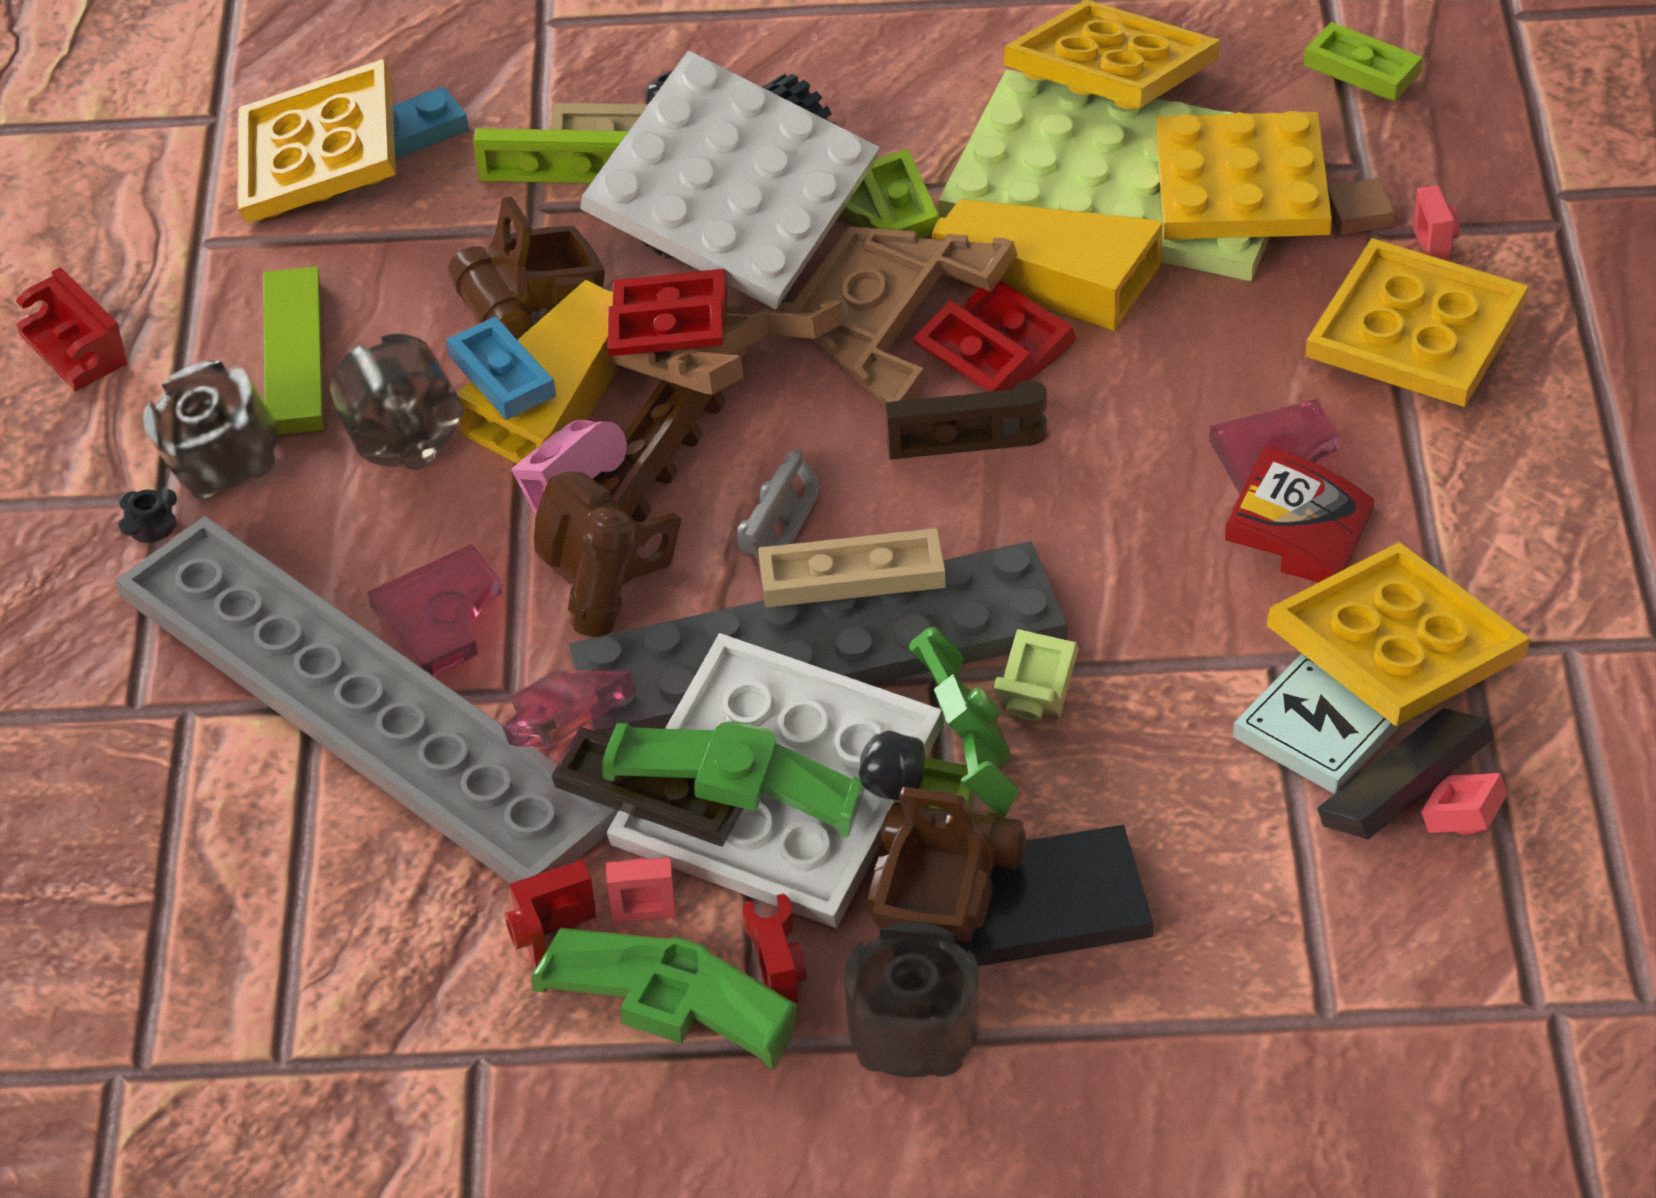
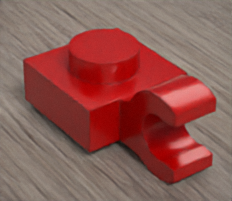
M784 893L778 894V913L769 918L758 916L755 913L752 901L744 902V929L755 944L758 966L764 985L798 1005L797 982L806 981L807 974L799 942L788 944L786 937L793 928L790 899Z

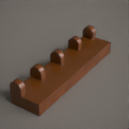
M662 380L624 433L627 441V452L624 461L615 470L600 472L593 478L594 481L599 485H603L610 492L612 500L622 507L633 520L643 522L650 514L651 507L644 495L653 482L657 480L663 484H670L676 476L677 469L670 458L680 443L694 447L702 438V430L696 422L702 411L705 410L709 413L717 414L725 404V398L721 391L713 395L704 394Z

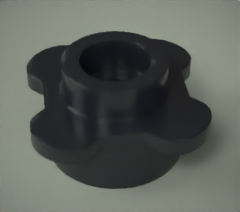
M162 488L158 491L146 489L124 494L119 500L120 508L124 510V517L118 522L120 532L144 543L157 542L167 537L177 524L176 516L172 514V506L177 503L176 493L171 489Z

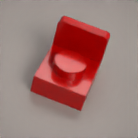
M583 859L510 883L513 910L504 913L506 926L515 949L518 950L526 947L535 968L546 952L544 935L559 931L560 928L572 929L581 922L596 918L592 879Z

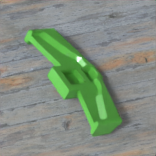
M929 627L911 641L909 649L927 666L939 685L934 691L947 724L962 737L968 774L961 779V782L991 810L1004 817L1008 813L1018 791L1016 784L1000 770L1011 759V753L997 722V719L1001 716L1000 711L983 689L976 687L971 691L960 681L957 673L964 657L959 648L938 628Z
M737 721L723 722L715 730L632 728L629 723H617L603 758V777L605 780L615 781L616 776L696 778L695 797L752 811H757L762 794L764 793L838 828L839 835L843 837L850 835L865 790L859 778L853 777L851 779L777 744L775 735L771 730Z
M560 928L531 976L532 987L535 992L546 993L548 989L626 997L620 1007L623 1025L681 1044L694 1021L697 1020L762 1059L763 1064L773 1070L777 1067L794 1033L798 1009L796 1003L711 954L706 946L676 936L666 939Z

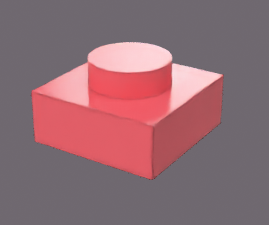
M1439 185L1417 188L1413 231L1423 254L1450 262L1452 239L1458 238L1460 233L1457 210L1454 206L1447 205Z
M1501 773L1450 775L1437 784L1421 811L1428 833L1456 832L1461 835H1469L1488 830L1508 795Z
M670 857L654 859L636 858L629 861L606 863L612 923L676 918Z

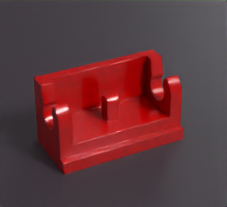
M60 267L51 272V277L26 289L18 296L16 302L22 309L31 307L37 301H43L37 312L28 314L16 324L19 335L76 392L128 363L118 323Z

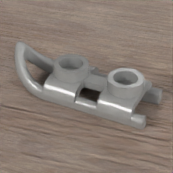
M801 449L791 450L784 455L783 460L785 464L780 465L773 478L765 481L761 487L760 504L755 507L750 518L743 520L738 527L737 541L740 550L746 555H754L758 563V548L793 544L817 500L818 480L813 469L803 460L804 452ZM796 474L799 475L804 485L803 498H798L791 485ZM778 520L783 526H786L781 537H776L773 532V528Z

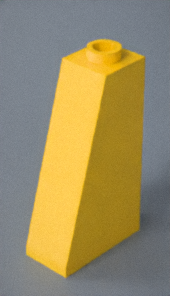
M959 199L946 218L941 217L936 222L931 239L944 240L947 234L967 235L969 242L992 244L994 238L1012 240L1018 255L1001 277V281L1045 309L1115 331L1161 265L1163 223L1153 219ZM945 273L942 274L943 276L950 277V278H953V279H956V280L965 282V281H963V280H960V279L955 278V277H953V276H950V275H948V274H945Z
M585 280L518 339L520 344L554 379L555 397L506 420L470 381L455 394L462 436L518 464L568 423L574 420H588L619 368V365L612 363L608 353V306H612L613 291H608Z

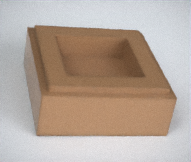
M1379 178L1327 186L1331 214L1340 235L1394 226L1395 212Z

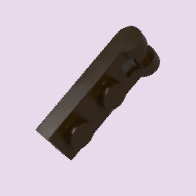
M1034 380L1022 381L1015 385L1013 390L885 402L887 446L890 460L1031 446L1041 443L1047 436V419L1042 413L1047 408V390L1042 383Z

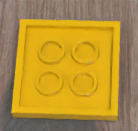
M1083 0L1005 45L1003 65L1023 71V75L1032 80H1051L1067 85L1068 89L1076 94H1095L1113 100V103L1120 108L1140 109L1218 60L1220 40L1094 1Z
M384 59L239 107L238 209L247 224L267 217H276L285 211L315 201H324L336 194L364 185L376 184L385 178L396 175L392 74Z
M1288 111L1285 113L1156 116V145L1164 239L1330 235L1332 218L1318 112Z
M1371 238L1307 338L1305 357L1466 407L1527 302L1529 285Z
M1400 542L1271 606L1266 625L1396 727L1525 658L1530 638Z

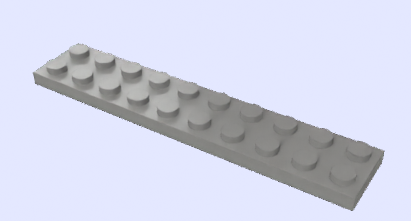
M204 516L115 580L119 597L507 882L513 883L573 863L607 836L606 832L619 810L555 788L551 775L558 764L208 517Z

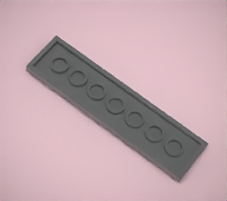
M1032 541L943 560L946 588L765 608V602L762 600L568 643L571 663L591 730L611 737L617 723H629L632 728L665 729L719 633L872 685L930 672L927 666L909 649L911 641L929 627L938 628L959 648L964 657L962 664L1009 654L1017 629L1067 640V623Z

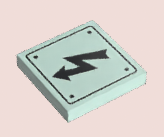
M1301 653L1234 722L1233 738L1335 794L1353 778L1401 725L1394 726Z

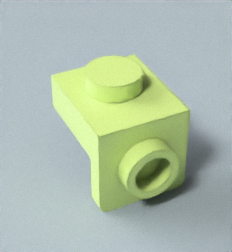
M1017 629L1004 677H996L993 688L1001 705L1006 706L1005 711L1015 717L1030 721H1040L1042 714L1060 718L1079 651L1077 643Z

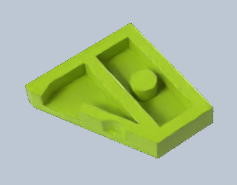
M909 148L876 159V162L839 215L856 227L915 231L918 238L932 235L934 226L940 219Z

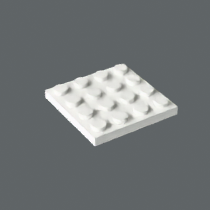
M688 50L584 192L580 209L700 271L725 269L729 286L776 310L876 162L880 147Z
M719 633L665 729L715 730L721 723L728 721H737L766 728L774 733L777 744L853 779V777L859 778L862 751L874 735L889 730L902 735L918 737L924 744L925 756L927 758L945 722L943 711L936 707ZM865 789L848 837L839 835L838 828L764 793L762 794L757 811L743 809L723 847L620 810L606 833L610 845L647 859L670 857L671 867L776 907H778L777 895L784 893L791 901L793 913L837 929L882 844L881 829L885 816L892 804L900 802V800L883 799Z

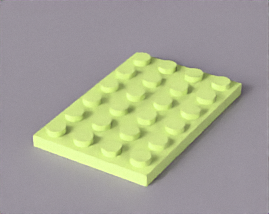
M1006 69L938 199L939 216L946 218L959 199L1153 219L1163 223L1156 145V116H1176L1180 114L1220 115L1232 114L1233 112L1217 111L1187 105L1178 101L1154 99L1140 109H1124L1116 106L1111 99L1095 94H1076L1071 92L1067 85L1051 80H1032L1025 77L1023 72ZM1162 230L1161 263L1252 281L1270 237L1164 239V231Z

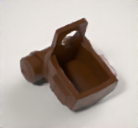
M512 197L502 198L496 234L488 250L481 246L463 249L452 257L448 265L449 276L453 281L454 289L464 302L467 303L477 318L478 324L496 316L517 340L533 327L532 318L529 313L538 312L540 309L554 308L585 280L603 287L605 269L593 248L575 226L533 229ZM511 221L513 222L516 230V233L512 234L510 233Z
M576 471L563 472L549 479L536 513L534 549L535 553L547 565L561 575L565 581L573 585L570 589L568 603L570 624L573 630L582 635L599 637L613 631L615 619L620 615L622 605L620 593L622 586L636 577L668 567L671 564L681 518L671 513L639 523L633 520L622 507L612 500L610 492L603 485H599L585 473ZM662 533V541L658 549L651 556L642 559L636 553L637 548L645 546L653 535Z
M902 787L899 796L900 802L892 804L885 816L881 829V841L884 842V848L889 854L879 857L874 869V877L868 896V906L873 911V920L879 928L921 940L971 942L975 929L983 926L993 891L992 881L989 877L994 869L1014 871L1026 854L1028 840L1026 839L1024 823L1021 820L1004 818L998 813L989 812L986 816L971 814L965 798L958 794ZM930 806H936L942 809L930 808Z

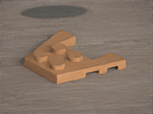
M848 226L793 303L796 302L797 313H814L821 309L820 304L824 301L842 302L845 323L813 340L886 408L885 402L915 400L928 382L924 368L886 352L939 277L945 273L992 292L1018 254L1014 242L1006 238H994L993 243L988 244L969 242L967 235L947 234L944 240L918 238L915 231Z
M824 301L820 304L821 309L814 313H797L796 302L780 303L776 310L768 307L755 315H746L744 304L727 305L724 345L611 356V361L613 364L704 394L713 395L744 378L741 356L748 352L747 346L766 335L816 339L845 323L842 302Z

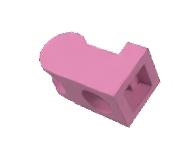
M574 420L548 438L515 465L511 471L536 516L542 494L551 477L563 472L576 471L583 472L593 479L600 472H611L624 461L627 452V441L624 432L613 422L599 421L596 423L590 420Z

